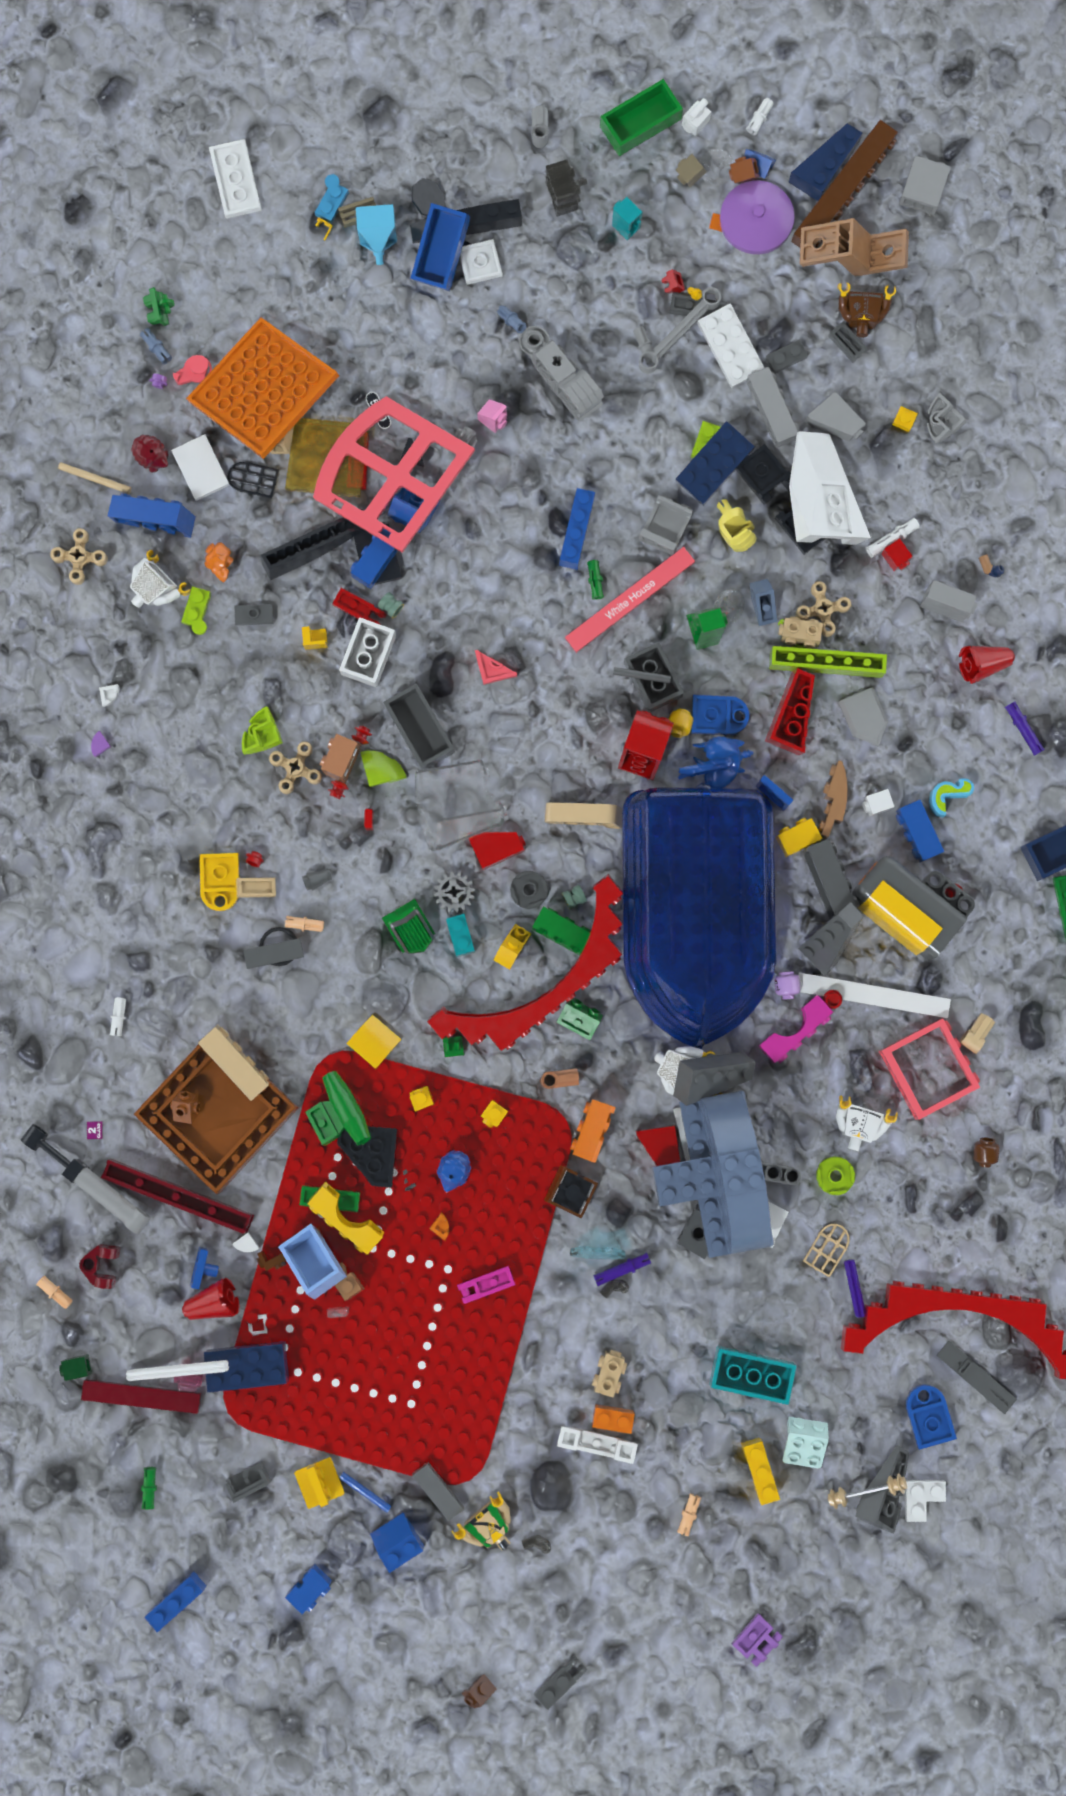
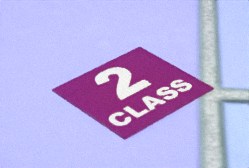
M102 1121L87 1122V1139H102Z

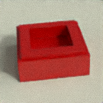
M372 809L364 810V827L366 830H373L374 811Z

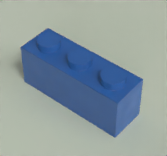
M383 528V530L380 532L382 535L386 536L387 538H389V535L391 534L389 531L385 530L384 528ZM374 535L372 536L373 541L369 546L366 545L362 550V557L359 561L356 560L350 569L352 578L369 589L373 588L398 551Z
M921 800L908 804L896 811V819L899 825H903L905 830L904 837L908 843H911L913 847L911 850L916 860H919V863L944 852Z
M193 1571L149 1610L144 1618L158 1633L205 1590V1583Z

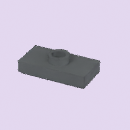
M272 604L234 605L236 626L274 624Z

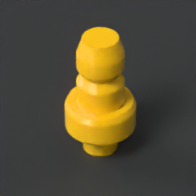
M688 287L687 292L691 295L692 299H701L702 291L700 289Z

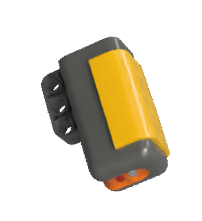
M890 856L882 857L876 862L852 892V896H856L859 903L857 908L913 954H920L927 961L935 959L944 950L967 921V917L975 907L973 898L938 871L931 872L920 881L918 877ZM930 877H935L938 880L937 886L930 883ZM946 889H950L953 892L952 898L946 896ZM961 901H965L968 904L967 910L961 908Z

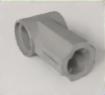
M536 106L532 108V143L537 148H544L548 144V109L543 106Z

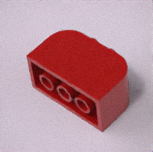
M637 710L623 748L618 769L654 780L674 722L664 717L653 716L647 711Z

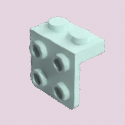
M789 1417L787 1422L788 1437L783 1453V1462L811 1468H821L829 1440L828 1423Z

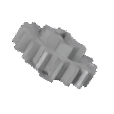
M450 872V877L443 874L444 880L438 879L437 881L440 885L434 886V889L438 890L437 893H434V897H439L436 903H442V910L447 907L448 913L455 909L457 914L459 908L466 911L465 905L471 906L469 899L475 898L471 895V893L475 892V888H470L473 882H467V875L461 878V872H458L457 876ZM456 880L462 882L466 887L457 885ZM449 882L450 885L447 889L442 890L443 886ZM452 888H456L457 891H460V893H457V897H453L452 894H449V892H452ZM467 895L466 899L459 904L461 897ZM443 898H449L452 901V905L446 903Z

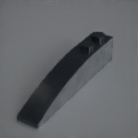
M519 199L456 210L466 213L471 217L466 235L522 226ZM427 219L410 224L413 244L421 242Z
M342 517L261 554L262 566L270 580H273L323 556L364 529Z

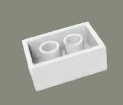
M359 617L339 669L341 675L377 688L396 638L395 630Z

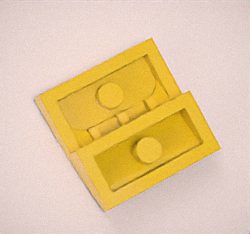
M372 1015L346 1044L376 1069L402 1039Z

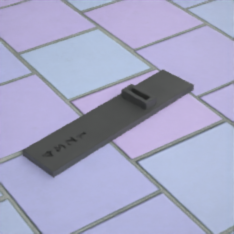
M950 1341L936 1355L1003 1414H1006L1017 1400Z

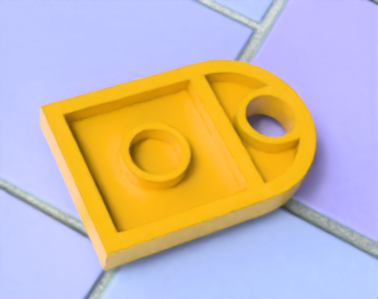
M239 853L200 854V895L202 901L207 907L215 911L231 909L239 899L236 892V878H240ZM219 896L225 898V904L222 907H217L215 904V900Z

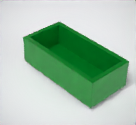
M662 79L601 115L600 128L620 157L680 121L683 108L665 80Z

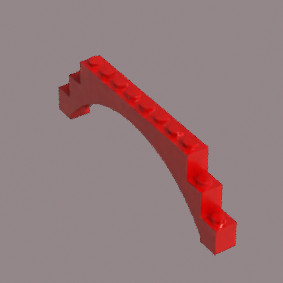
M607 874L593 885V889L596 891V909L590 936L576 963L553 988L524 1005L495 1013H460L446 1010L443 1006L429 1017L427 1021L441 1039L446 1036L450 1038L457 1032L455 1028H458L468 1042L473 1045L475 1042L477 1044L482 1042L486 1038L485 1034L487 1033L501 1051L505 1048L508 1050L516 1044L515 1040L518 1037L524 1038L528 1035L533 1025L539 1026L543 1023L548 1013L554 1014L561 1008L560 1004L565 1000L569 1002L576 996L575 992L580 988L584 990L591 984L590 980L592 978L602 976L606 972L605 968L607 966L617 964L621 960L622 951L609 935L612 934L614 936L622 929L620 927L622 921L609 905L612 904L614 906L622 899L623 891L611 876Z
M893 1280V1284L887 1283L885 1306L880 1302H871V1305L865 1304L866 1315L863 1319V1328H861V1324L849 1323V1326L843 1325L841 1350L863 1354L864 1348L875 1337L900 1321L918 1314L940 1310H966L986 1314L1002 1320L1023 1333L1047 1358L1055 1370L1054 1376L1059 1379H1066V1350H1063L1062 1353L1064 1331L1058 1329V1325L1046 1324L1045 1327L1047 1304L1041 1303V1299L1029 1297V1301L1021 1300V1296L1009 1295V1298H1002V1294L990 1293V1296L982 1295L981 1291L971 1290L970 1293H963V1289L951 1288V1291L943 1290L944 1287L932 1285L930 1289L924 1288V1284L912 1283V1286H906L903 1281Z

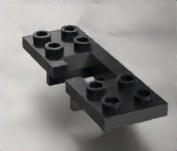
M765 444L749 455L736 469L763 505L772 499L769 492L781 483L790 493L791 472L785 470ZM792 510L787 514L782 511L775 516V520L803 555L826 539L820 538L812 543L796 542Z

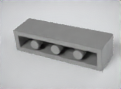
M767 367L748 375L746 383L775 448L795 441L799 427L791 418L792 412L783 400L785 397L782 389H778L775 373L771 372L770 368Z

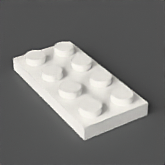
M731 303L697 321L731 388L745 382L748 375L765 369Z

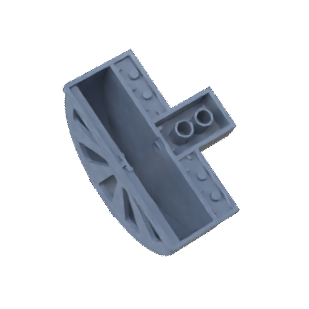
M744 1091L701 1098L700 1101L688 1106L679 1102L690 1160L652 1167L659 1206L698 1200L709 1258L773 1246L774 1240L771 1230L766 1183Z

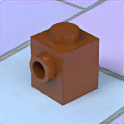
M746 157L735 159V163L730 164L729 175L734 184H740L760 177L756 158L746 159Z

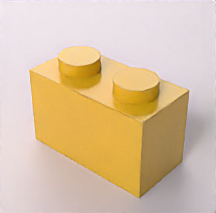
M803 818L795 822L797 826L791 829L787 826L778 831L779 835L775 838L785 857L822 839L812 818L809 820Z

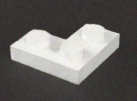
M906 1480L905 1520L907 1522H927L926 1502H946V1481Z

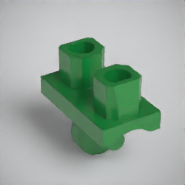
M154 287L150 288V294L143 297L145 306L147 308L153 307V312L146 315L147 321L152 325L160 323L167 326L169 325L168 314L171 313L170 308L175 306L174 300L168 299L167 294L156 291Z

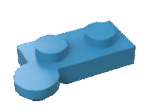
M330 174L325 178V185L328 189L314 212L315 216L330 224L335 219L338 208L342 206L349 194V190L340 185L338 176Z

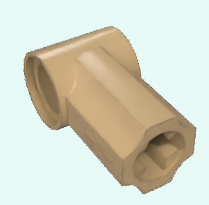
M980 1013L972 1027L960 1039V1044L977 1054L983 1047L985 1038L995 1024V1021L989 1016Z

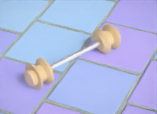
M897 1474L896 1479H893L891 1475L888 1477L887 1485L846 1494L845 1490L839 1487L838 1492L830 1489L828 1501L830 1506L838 1509V1504L846 1507L850 1497L889 1489L890 1493L896 1496L897 1491L905 1494L907 1482L905 1477Z

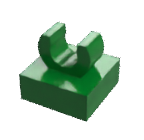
M462 1036L443 1038L445 1058L464 1055Z

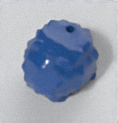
M449 1151V1153H446L441 1158L437 1174L445 1192L462 1186L468 1181L467 1178L471 1170L470 1160L462 1151Z

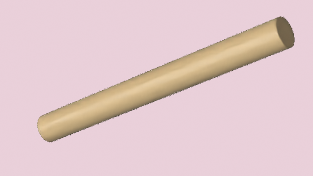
M62 462L59 463V470L126 494L131 492V487Z

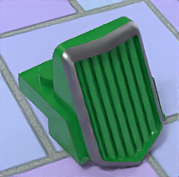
M415 899L382 918L402 953L415 954L425 952L433 941V935L436 934Z

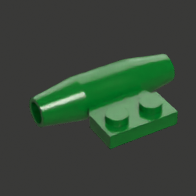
M336 1071L327 1073L322 1079L329 1101L319 1102L305 1112L321 1144L324 1146L328 1145L340 1137L344 1129L357 1145L365 1144L371 1139V1135L350 1088Z

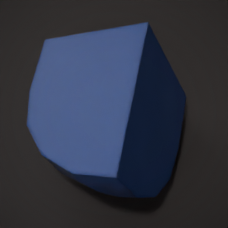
M751 149L745 150L744 157L746 159L756 158L759 175L765 179L768 176L769 169L773 168L776 159Z

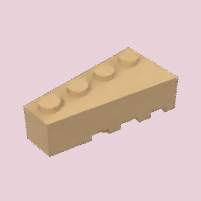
M217 1024L198 1042L250 1101L269 1085L267 1081L269 1077L264 1071L261 1070L259 1072L255 1067L256 1063L250 1056H245L242 1052V1047L236 1041H232L229 1033L223 1027Z

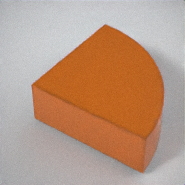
M441 1213L429 1229L444 1241L449 1233V1223L445 1215Z

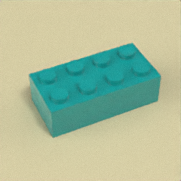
M717 1346L709 1385L714 1389L789 1405L797 1365L794 1362Z

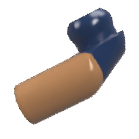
M988 555L979 557L985 574L998 578L1004 573V567L1002 565H992Z

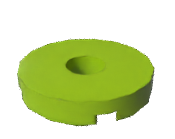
M832 1156L825 1158L819 1164L816 1170V1180L818 1186L824 1192L830 1195H841L849 1191L853 1186L855 1172L853 1166L846 1159ZM834 1170L840 1172L841 1177L838 1181H832L830 1177L831 1172Z

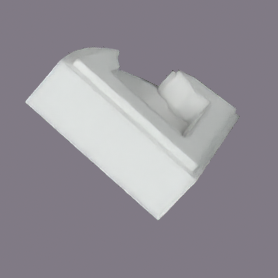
M118 684L99 688L103 707L111 705L118 697Z
M249 1232L232 1244L242 1252H253L260 1248Z

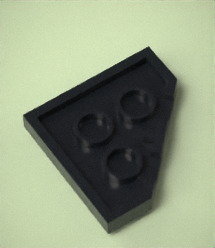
M368 1126L371 1139L362 1145H357L344 1129L341 1136L337 1138V1144L372 1186L392 1188L398 1129Z

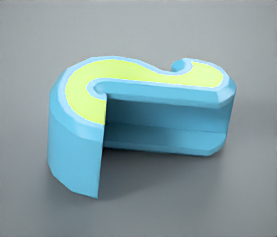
M966 778L959 779L955 784L947 781L937 784L929 795L931 811L937 817H945V799L967 798L973 793L974 784Z

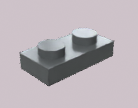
M799 339L766 355V360L774 373H778L807 359L808 354Z

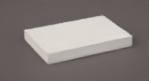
M205 434L171 450L196 501L230 486Z

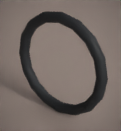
M275 927L264 933L260 939L259 947L263 946L266 937L275 931L286 932L293 940L297 938L289 929ZM293 960L275 963L271 965L284 966L289 964Z

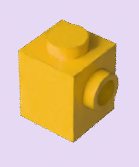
M492 1100L481 1115L484 1118L482 1122L490 1128L493 1126L498 1127L508 1111Z

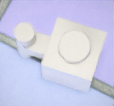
M705 98L700 102L697 100L683 115L682 126L684 130L692 133L694 136H697L711 118V111L706 107L708 101Z

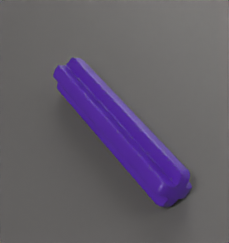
M845 1260L844 1266L854 1313L857 1318H861L866 1315L855 1260Z

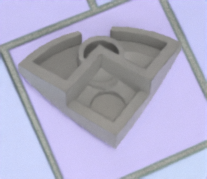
M941 393L935 397L928 410L930 418L927 428L933 441L938 444L959 430L967 421Z

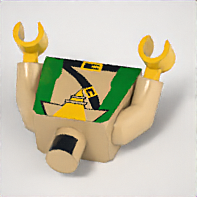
M497 1492L498 1498L496 1499L490 1496V1501L464 1522V1528L460 1523L457 1524L459 1531H451L456 1539H462L470 1544L487 1548L496 1543L502 1551L510 1545L511 1542L504 1535L509 1531V1524L511 1522L510 1509L500 1492Z

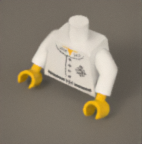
M840 1095L836 1120L842 1135L851 1137L848 1149L859 1152L862 1141L868 1143L876 1141L897 1120V1112L894 1116L889 1115L891 1109L886 1110L884 1117V1114L852 1105L850 1096L847 1101H843V1096Z

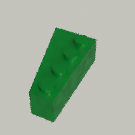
M720 608L705 609L686 615L697 650L719 644L722 634L726 629V624H728L726 614L722 613Z
M544 906L532 926L533 931L579 956L591 932L587 927H579L574 924L575 921L568 917L563 918L558 915L557 911L549 907L547 909Z

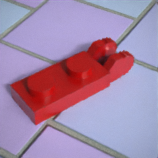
M343 588L339 590L332 603L334 607L357 619L360 617L377 624L380 623L369 617L372 612L380 618L385 619L387 616L386 613L376 608L373 604Z

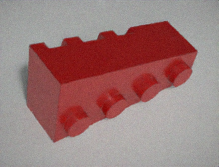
M799 668L791 672L765 742L798 756L805 753V741L808 733L807 725L808 718L810 717V702L812 700L815 675Z

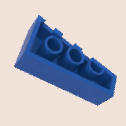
M123 493L120 496L112 495L107 515L116 523L140 527V524H142L143 527L157 531L158 527L169 534L175 535L176 531L184 534V537L188 538L192 536L196 518L179 501L165 502V500L160 498L148 500L144 496L134 498Z

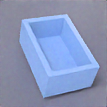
M312 1224L279 1246L306 1295L314 1300L347 1277L319 1229Z

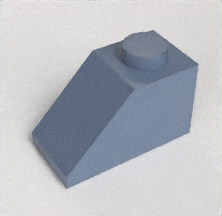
M763 579L749 583L751 600L758 625L762 626L778 622L774 589L769 580Z

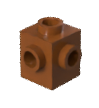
M179 1091L170 1104L173 1112V1121L192 1124L200 1111L198 1094Z

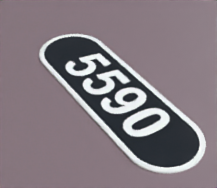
M369 392L366 395L369 407L380 400L375 392ZM385 416L377 423L382 429H387L391 425V420L389 416Z

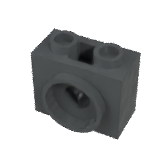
M694 1208L676 1243L705 1259L706 1256L708 1257L704 1231L700 1238H695L693 1235L695 1228L700 1227L703 1230L700 1211Z

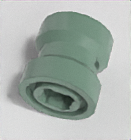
M388 592L380 600L378 607L381 610L387 611L388 616L393 619L400 613L404 603L396 600L394 595Z
M579 884L573 887V890L562 893L570 910L574 909L579 903L587 902L586 896Z

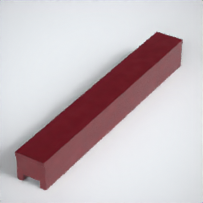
M113 1159L107 1160L105 1170L100 1177L242 1234L248 1233L254 1218V1214Z

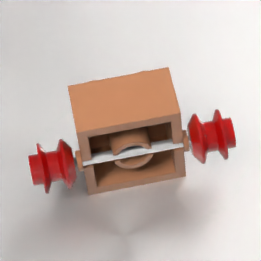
M361 725L359 728L355 727L354 729L357 733L356 735H351L353 740L336 734L335 738L332 737L328 743V754L322 757L320 766H322L321 770L326 776L336 779L331 781L334 785L333 788L328 789L331 792L330 796L339 800L341 797L345 798L343 792L344 790H349L346 782L361 750V744H369L366 740L367 736H372L369 733L370 729Z

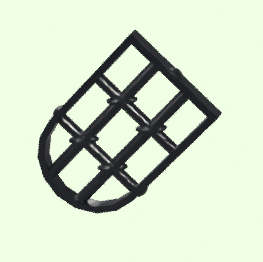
M238 462L230 467L227 479L230 486L241 493L244 492L272 499L279 469L250 462ZM246 465L245 470L236 469L235 467ZM248 466L261 468L260 474L249 472ZM264 469L276 471L275 477L265 475L263 473ZM231 471L242 473V480L230 478ZM246 474L257 476L259 478L258 483L245 480ZM262 477L274 480L272 487L262 485ZM231 481L241 484L240 489L234 487ZM244 484L255 486L256 491L243 490ZM259 488L270 489L271 494L258 493Z

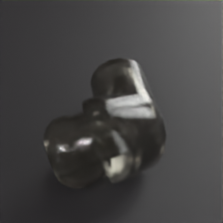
M614 1279L609 1281L600 1293L607 1299L613 1291L628 1292L629 1285L623 1279Z
M534 1535L522 1540L525 1550L535 1546L544 1554L551 1551L550 1541L541 1535Z

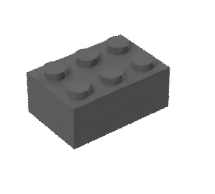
M659 642L624 659L626 669L671 676L670 683L631 677L649 713L683 697L684 691Z

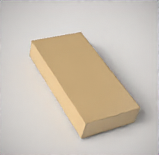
M236 878L237 898L276 897L275 878Z

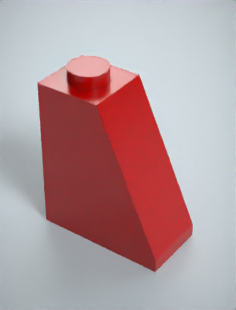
M517 832L467 833L468 840L482 870H486L523 853L524 846H526L522 835L518 836Z
M674 1125L635 1131L637 1138L656 1166L680 1162Z

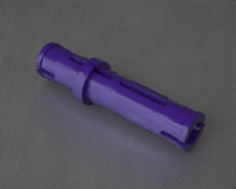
M1016 701L1004 707L1013 720L1012 724L1016 725L1033 755L1035 756L1045 750L1028 724L1026 715L1022 714L1016 704Z
M646 1252L636 1258H628L626 1262L596 1275L594 1274L593 1277L599 1287L630 1272L635 1273L637 1269L652 1263Z

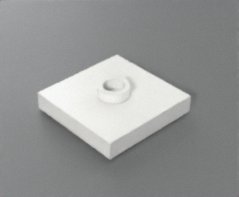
M494 239L462 247L460 261L466 285L502 277Z

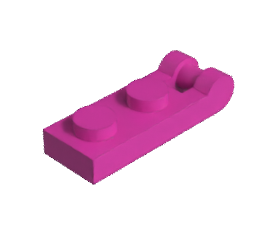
M509 1266L462 1282L457 1287L462 1292V1300L465 1304L514 1286L515 1282ZM474 1286L476 1293L470 1294L469 1287Z

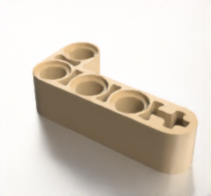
M546 803L544 822L567 825H599L606 828L621 829L623 809L612 804Z

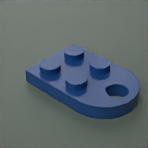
M693 695L691 734H738L746 727L749 721L748 707L741 699L732 696ZM740 711L744 714L745 718L743 721H737L734 714Z
M924 1384L913 1388L906 1399V1410L918 1449L921 1450L957 1439L944 1395L931 1385ZM922 1390L928 1392V1398L924 1401L918 1398V1394Z

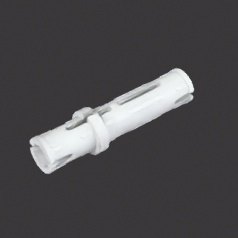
M912 518L907 523L895 527V530L866 547L868 555L873 558L899 538L904 540L907 535L920 528L918 521Z

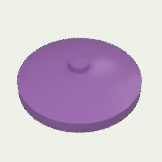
M754 180L736 186L724 199L720 211V226L725 238L736 249L748 254H766L776 250L788 239L794 224V209L789 197L781 188L766 181Z

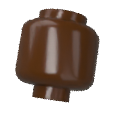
M980 1138L974 1144L973 1159L981 1167H991L992 1164H996L999 1160V1144L992 1138Z

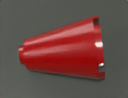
M964 646L959 653V657H962V663H959V668L966 682L970 681V684H973L1011 666L1015 655L1008 647Z
M228 1278L218 1280L186 1300L184 1306H182L183 1315L189 1320L224 1318L237 1315L240 1306L238 1296L234 1297L233 1291L236 1290L235 1286Z

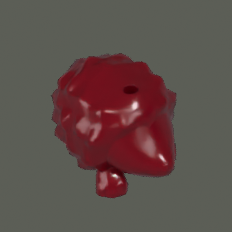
M144 434L134 439L131 451L139 465L145 469L149 468L151 473L157 472L158 468L168 467L167 459L169 454L167 450H164L165 445L155 436Z

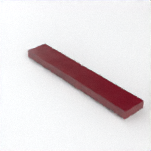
M85 1379L83 1380L81 1400L198 1414L201 1393Z

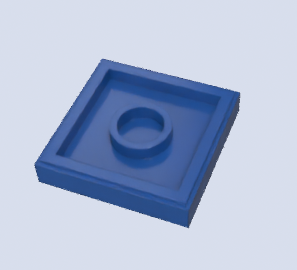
M765 775L756 785L763 794L784 811L793 802L789 795Z

